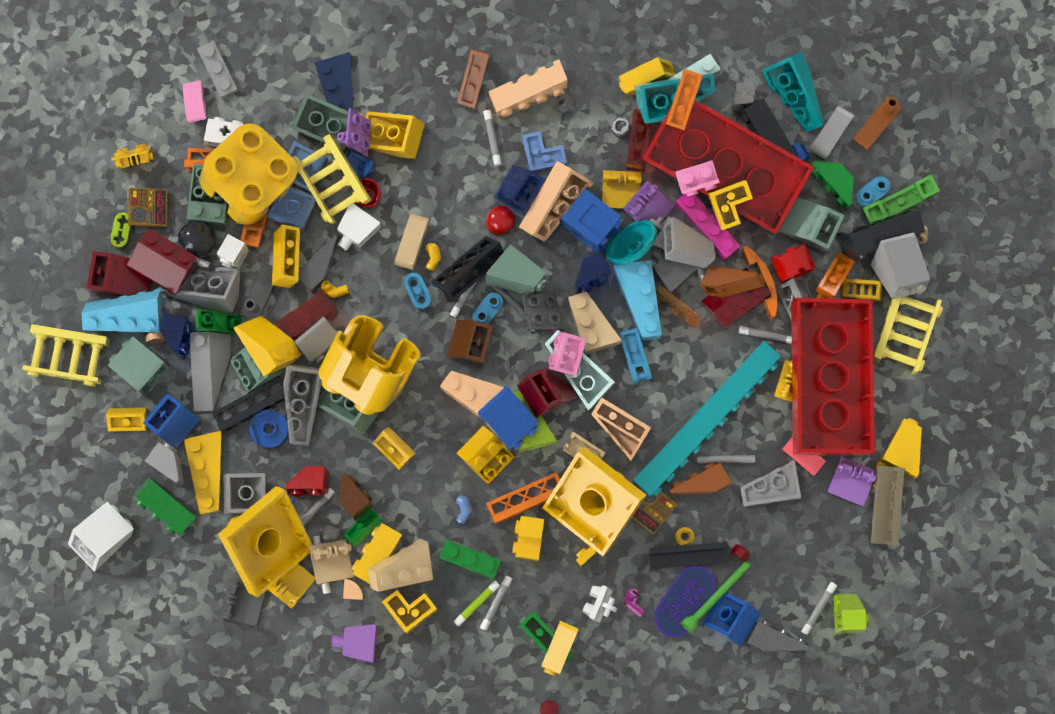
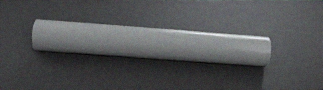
M755 455L697 456V464H711L713 462L755 463Z

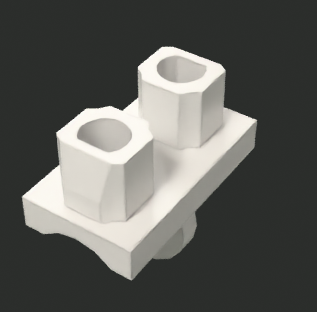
M604 585L602 587L592 586L590 596L597 599L594 605L586 603L583 613L595 622L600 623L603 616H609L610 611L616 612L617 608L613 606L615 599L611 598L613 590Z

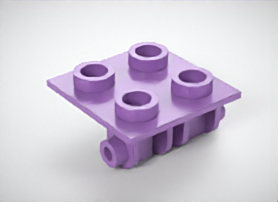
M349 108L347 131L337 134L338 142L344 143L349 149H353L356 153L368 157L371 121Z
M646 181L623 207V210L635 221H649L651 218L657 220L659 217H662L664 219L673 209L674 205L658 191L659 188L655 184L652 185L649 181Z
M841 456L828 493L864 507L871 486L876 479L877 470Z

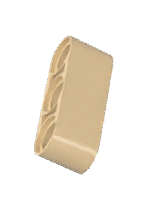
M410 214L394 265L414 270L428 228V218Z

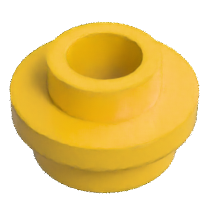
M682 527L676 532L675 539L680 546L691 545L694 542L695 534L692 529ZM684 533L689 537L686 541L681 538V535Z

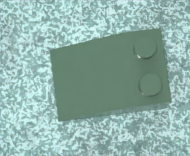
M306 93L291 129L324 143L326 142L323 138L330 134L334 136L340 148L344 151L346 146L344 143L338 142L337 134L347 131L349 111Z
M324 387L319 393L317 407L363 436L379 414V412H375L372 415L364 414L356 409L353 401L342 394H333Z

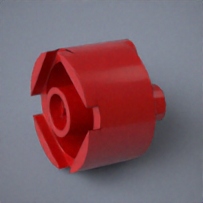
M805 244L785 250V254H778L771 258L781 284L792 278L804 276L816 268Z

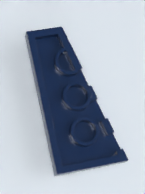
M347 52L315 62L326 101L349 111V108L354 110L351 53Z

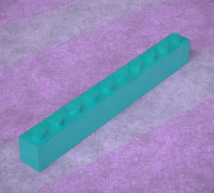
M763 341L638 474L632 483L649 498L652 495L656 497L663 490L661 485L665 481L669 483L676 476L675 470L678 467L682 469L690 461L687 459L691 453L695 455L703 447L700 444L704 439L708 441L716 433L713 430L718 425L722 427L729 419L726 416L731 411L735 413L741 406L739 402L744 397L748 399L753 394L754 390L752 388L756 384L761 385L766 380L767 376L765 374L769 370L773 372L780 365L778 360L781 356Z

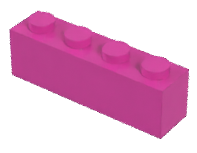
M685 193L676 201L675 207L698 233L714 243V251L724 263L739 251L740 245L726 229H720L715 216L696 195L687 197Z

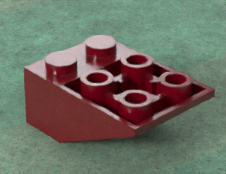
M93 251L86 288L91 293L119 297L124 295L131 296L139 292H149L150 280L127 267L129 257Z
M549 368L540 369L527 375L517 385L536 418L580 398L564 373L550 370Z

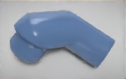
M460 495L457 497L456 503L459 505L461 512L456 521L464 525L472 513V506L467 496Z

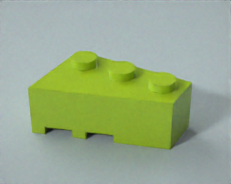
M520 390L513 392L539 422L537 427L539 430L532 437L527 436L522 440L524 444L519 448V452L557 444L556 438L543 417L536 418Z
M856 593L833 594L835 633H859L866 630V627L869 626V614H866Z

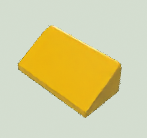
M109 408L106 413L108 431L147 430V426L143 424L147 418V408Z
M390 427L383 430L372 443L398 470L416 454Z

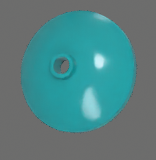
M640 220L622 228L608 243L606 248L608 260L615 265H626L642 258L655 243L657 236L655 225L651 221Z

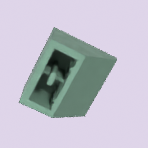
M246 347L230 360L247 393L274 380L285 371L281 369L264 377Z

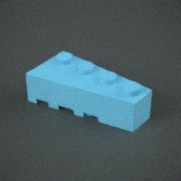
M651 260L633 262L626 265H613L614 275L626 300L634 324L638 328L641 341L661 339L662 333Z
M161 288L154 289L151 292L144 291L136 295H124L116 299L109 298L86 303L82 311L83 330L159 333L163 324Z

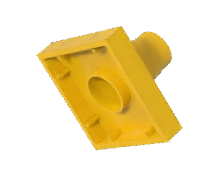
M584 447L578 451L542 508L604 556L610 551L646 497V494L625 479L621 473L615 471Z
M277 486L242 515L233 517L228 526L218 533L248 593L259 597L310 554L309 546H312L286 490Z

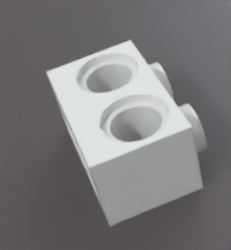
M228 234L217 255L224 267L239 269L248 255L249 249L244 242Z

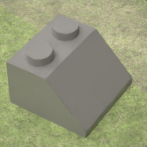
M322 317L294 342L312 365L315 363L319 364L324 360L337 332Z
M158 442L145 462L183 487L184 478L181 460L176 455L178 451L166 442L163 445Z
M265 473L224 475V514H243L266 495Z

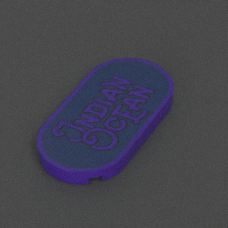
M690 566L679 574L655 611V623L661 633L669 637H678L688 632L681 622L686 617L693 616L715 592V579L708 569L702 566Z

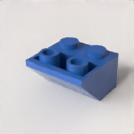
M167 393L143 424L173 448L177 449L199 423L200 419Z

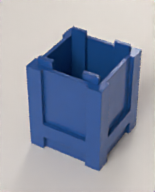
M584 189L561 218V227L595 253L606 249L605 243L613 233L618 234L621 230L619 226L622 222L620 221L621 215Z

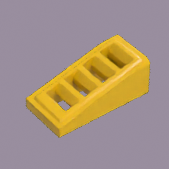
M845 279L843 281L842 298L882 302L883 284L881 281ZM849 284H853L852 294H849ZM857 285H861L860 295L857 294ZM865 286H868V295H864ZM873 286L876 287V296L872 295Z

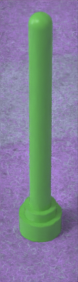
M749 561L744 562L693 616L690 615L681 622L682 626L688 632L693 633L698 628V621L751 567V563Z

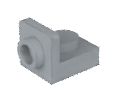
M754 81L736 84L737 95L734 97L735 105L754 103L757 100Z

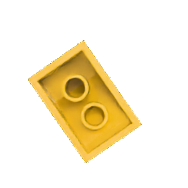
M367 111L365 118L371 121L370 147L368 150L400 158L416 159L425 123L410 115Z
M263 316L234 327L264 377L291 365L302 356L292 338Z

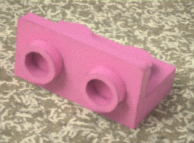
M713 161L675 172L681 194L686 193L687 197L698 194L697 190L705 188V191L717 188L716 184L720 183Z
M559 332L554 339L555 347L553 354L549 357V369L577 376L587 339Z

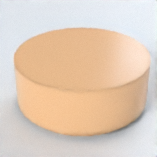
M148 333L145 336L146 344L157 345L164 343V333Z

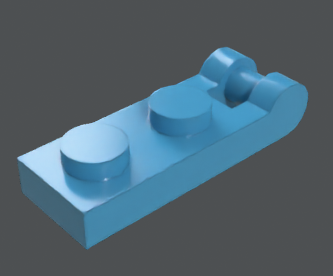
M638 328L620 332L619 337L622 340L621 344L633 385L645 379L646 381L652 380ZM642 367L643 372L637 374L636 368Z

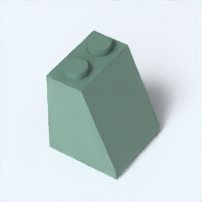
M510 244L486 273L485 283L489 286L499 287L520 294H540L545 288L547 280L545 279L546 272Z
M128 338L122 344V349L119 353H114L111 356L108 366L146 397L170 368L136 338Z

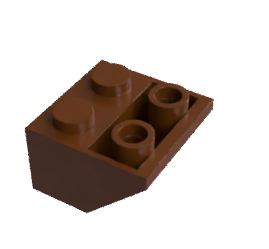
M456 320L447 357L484 366L494 330L493 325L471 320Z
M344 472L341 479L339 502L356 521L373 506L370 503L373 499L365 489L360 491L358 488L360 484L352 474L348 476Z

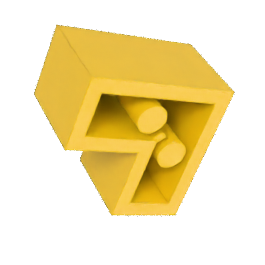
M746 180L708 193L721 230L741 224L734 205L753 199Z
M521 516L520 521L516 520L515 534H518V542L514 541L512 553H516V558L539 561L544 519Z
M398 590L382 601L406 634L438 610L425 593L410 605Z

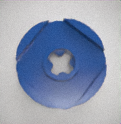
M263 410L255 415L250 424V435L254 442L262 448H276L288 438V422L277 411ZM267 424H270L271 427L274 426L275 429L272 430V434L264 432Z

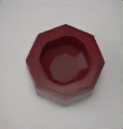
M735 544L731 550V553L743 562H746L750 556V552L739 544Z
M546 700L541 704V714H558L559 707L555 701Z

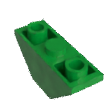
M818 161L811 163L814 167L811 175L823 183L822 186L828 194L832 193L839 207H844L848 210L852 204L854 177L841 163Z
M196 309L197 332L237 334L234 327L241 324V315Z

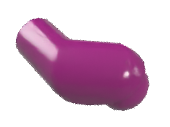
M631 588L625 594L626 607L640 618L645 609L638 605V591Z

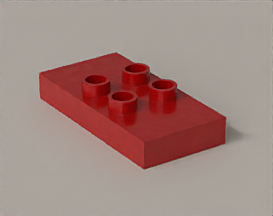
M694 100L684 130L666 124L670 112L669 109L645 151L642 160L676 179V171L713 161L720 183L716 184L717 188L705 191V188H701L697 191L708 196L710 192L746 180L753 199L734 205L737 213L776 234L814 167L697 100Z
M794 299L791 301L793 455L870 456L875 454L872 300Z

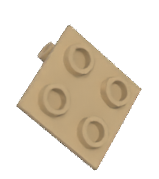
M346 539L309 546L317 584L354 577L349 557L351 545L346 543Z

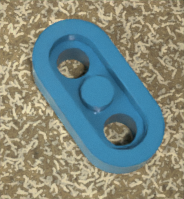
M880 176L869 182L857 192V204L861 207H866L884 197L891 187L889 180ZM878 183H883L884 188H879ZM863 194H868L869 199H864Z
M417 273L408 274L404 279V285L414 307L419 310L427 309L431 305V296L422 277ZM412 281L418 283L415 287H412L410 284ZM420 298H425L423 304L418 302Z
M498 293L488 294L474 311L473 321L490 324L503 307L502 297ZM492 299H496L497 304L492 305L490 304V301ZM484 314L486 317L484 320H480L478 316Z

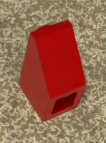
M306 466L285 485V489L294 497H302L303 494L320 497L321 494H328L329 471L325 466Z

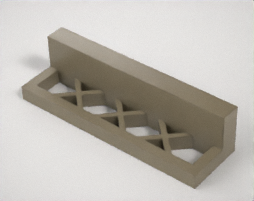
M877 465L871 543L898 546L905 468Z

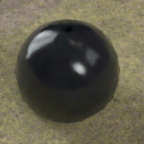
M202 221L189 222L178 233V242L187 251L197 256V258L205 257L215 246L216 238L214 231L208 224Z

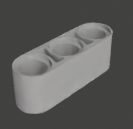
M838 105L812 144L810 151L826 160L854 115Z

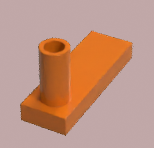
M687 69L683 70L666 121L667 125L682 130L685 129L703 76L702 74Z
M838 252L816 289V292H818L816 298L833 299L855 260Z

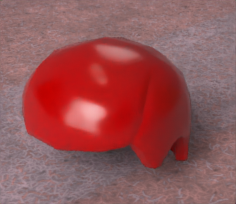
M364 178L361 183L372 201L367 204H363L361 201H356L355 203L361 208L369 209L375 207L380 202L382 192L380 186L373 179Z
M499 205L488 212L485 226L491 234L504 236L513 228L515 216L508 207Z

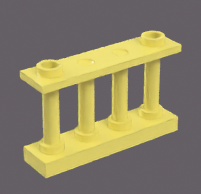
M329 134L323 138L326 142L324 147L301 161L295 156L292 158L297 165V174H301L320 206L322 218L325 222L335 224L337 222L333 216L356 201L367 204L372 200L336 139ZM332 153L335 158L333 163L310 177L305 167L325 154ZM342 169L345 174L343 179L319 193L314 183L335 170ZM351 185L354 190L353 195L329 209L324 199L343 187Z
M910 297L891 300L873 353V361L879 362L881 358L887 357L913 366L911 374L916 375L918 370L922 371L925 364L923 356L936 317L939 318L943 307L940 306L942 300L938 299L934 306ZM906 304L932 313L929 323L927 324L901 315V312L898 311L899 305ZM901 322L926 331L923 341L894 332L895 330L892 329L893 323ZM893 339L919 348L917 359L888 350V347H886L887 341Z
M31 324L30 332L37 339L31 367L23 365L22 368L28 372L27 375L39 377V374L83 381L84 385L95 387V384L102 383L99 378L95 377L100 349L109 347V338ZM47 337L54 338L55 341L50 370L39 368L44 340ZM66 340L73 341L72 344H74L68 373L57 371L62 346ZM84 343L91 344L93 348L87 376L76 374L81 347L84 346Z

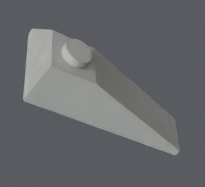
M218 267L215 271L208 272L198 270V273L189 276L176 295L161 286L158 289L161 288V294L214 311L232 313L239 299L240 270L226 267Z
M215 332L190 333V354L194 412L214 411L228 362L232 355V335Z
M295 364L288 365L286 368L283 386L291 444L309 446L322 382L318 374L319 368L315 366Z

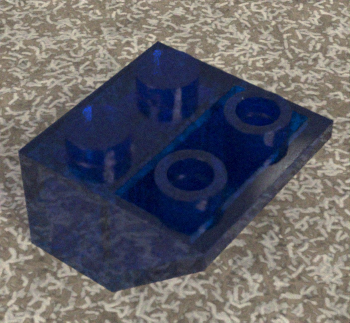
M513 165L494 198L526 216L546 179L529 169Z
M601 251L583 259L575 283L576 295L583 292L589 293L594 286L598 285V287H601L609 282L611 270Z
M164 313L160 332L174 354L184 361L185 356L189 354L190 345H188L190 333L194 332V326L185 316Z

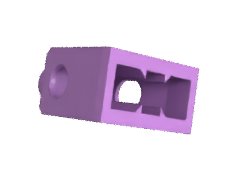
M377 625L345 627L344 636H332V647H343V656L375 663Z

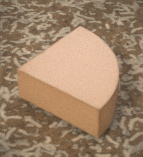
M344 579L343 599L363 600V593L360 587L355 582Z

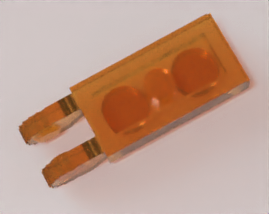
M662 285L656 289V298L664 305L667 303L671 306V311L677 316L682 315L685 318V323L691 327L698 325L700 318L692 309Z

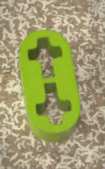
M125 212L117 214L113 223L110 241L117 249L125 248L129 243L132 226L124 223L123 229H121L122 224L119 222L124 217L128 221V214ZM121 232L124 242L121 241L120 244H118V242L115 239L120 237Z

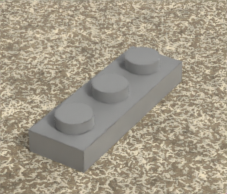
M212 41L197 48L220 98L223 99L238 92L215 42Z

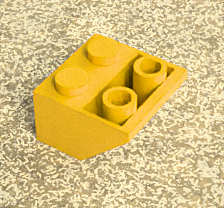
M484 426L457 452V455L487 484L514 458V455Z

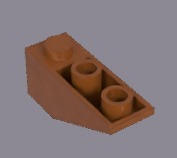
M709 266L700 285L707 295L723 298L763 287L764 283L759 274L754 271L747 272L737 268L728 269L722 266Z
M713 462L705 466V471L699 474L696 471L689 475V480L684 483L680 480L671 485L672 489L669 490V494H715L731 485L732 482L722 464H715Z

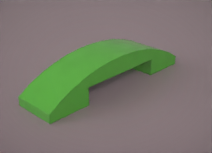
M931 174L881 201L878 200L864 207L863 211L869 223L880 219L886 220L888 216L903 212L934 196L940 190Z

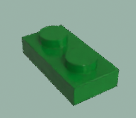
M369 508L343 536L356 547L383 520Z

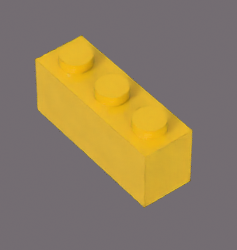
M282 224L274 232L273 286L291 288L298 282L299 227Z
M381 523L380 527H375L371 534L373 536L370 543L367 542L362 550L364 555L361 560L357 559L352 567V570H354L353 575L370 584L368 569L387 557H391L403 537L402 534Z

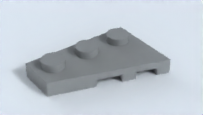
M795 460L740 487L743 507L801 499Z

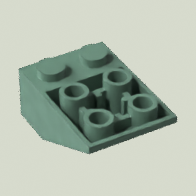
M193 164L187 221H202L209 226L227 228L229 204L218 193L210 197L202 189L200 174L203 165Z
M796 198L778 231L826 254L845 215L828 207Z

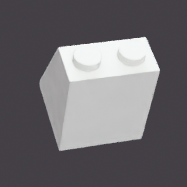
M106 502L72 530L68 545L95 572L132 536L134 528L128 519H124L120 515L119 510L114 505L111 506Z

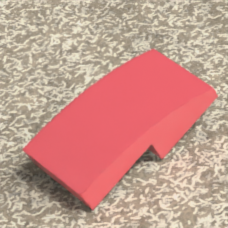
M793 436L782 448L785 453L813 476L826 462L820 455H793Z

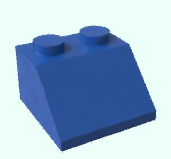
M726 592L711 608L703 624L729 641L741 646L761 613L749 603Z

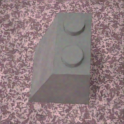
M915 233L880 242L871 266L892 300L905 298L916 293H923L928 286L930 276Z

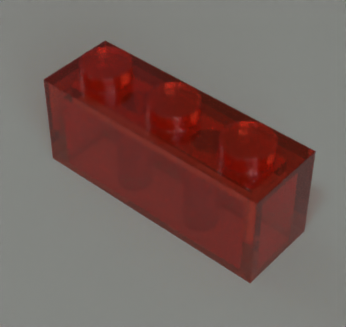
M639 109L633 110L626 169L645 172L646 161L642 160V157L648 148L651 123H644Z
M320 291L275 322V324L282 332L295 341L322 317L327 321L333 319L336 309L324 292Z

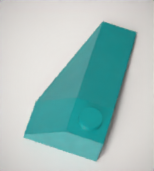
M802 51L762 70L770 89L773 92L776 91L782 98L781 102L793 111V116L807 132L824 125L810 68Z
M713 73L703 74L695 100L698 102L716 92ZM681 78L635 85L637 105L645 124L663 121L673 103Z

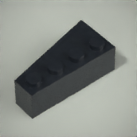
M764 98L758 99L737 111V114L748 130L798 158Z
M909 209L888 216L887 221L885 219L873 221L870 223V227L868 225L854 227L851 233H844L843 231L837 233L843 254L860 259L868 256V252H876L882 240L913 232L916 238L919 237V233L926 231L919 209Z

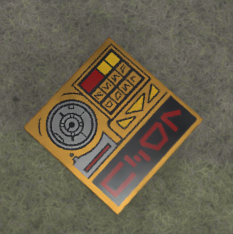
M129 188L128 226L166 228L167 190Z
M660 492L656 497L652 495L649 498L646 495L632 516V519L654 535L678 504L663 492Z

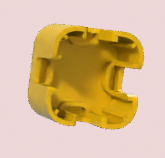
M244 124L239 126L207 156L200 174V184L210 197L218 193L229 204L227 214L234 221L242 225H251L258 222L266 214L269 206L278 197L282 199L289 192L297 175V165L294 159L263 128L255 124Z
M359 315L349 322L344 333L339 331L336 334L318 374L322 380V386L327 391L333 394H342L354 402L357 410L364 414L372 415L375 412L384 411L401 394L420 358V351L411 341L402 338L397 343L390 359L385 360L373 350L383 330V324L372 317Z

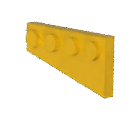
M221 431L184 439L200 515L220 511Z

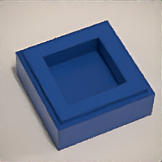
M796 142L791 145L799 159L805 162L811 159L803 143Z

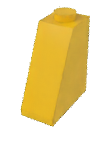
M657 57L620 75L619 79L621 82L619 85L625 94L635 95V85L668 80L676 75L670 61Z
M904 418L880 461L888 463L891 467L905 468L904 474L912 479H916L919 475L922 427L918 426L919 423L914 419L908 418L907 420Z
M560 621L541 666L545 668V673L555 676L556 673L560 675L578 633V628Z

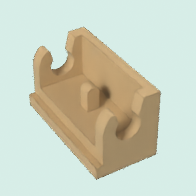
M572 432L569 440L563 447V451L573 458L584 447L601 460L605 456L604 451L575 432Z

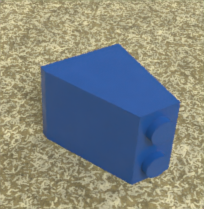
M508 386L503 388L478 411L479 418L509 451L519 449L524 444L523 439L527 436L532 437L539 430L537 428L539 422Z

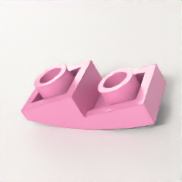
M201 80L183 84L184 105L188 123L206 119V103L203 98V84Z

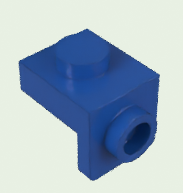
M350 150L346 158L359 178L369 176L373 170L372 165L374 161L368 160L355 151Z

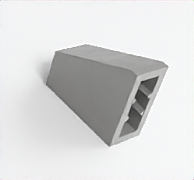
M674 217L663 226L666 260L707 268L715 260L714 243Z

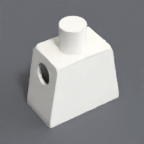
M352 204L348 206L337 228L338 233L343 236L337 245L345 251L348 250L352 243L360 248L382 227L381 223Z

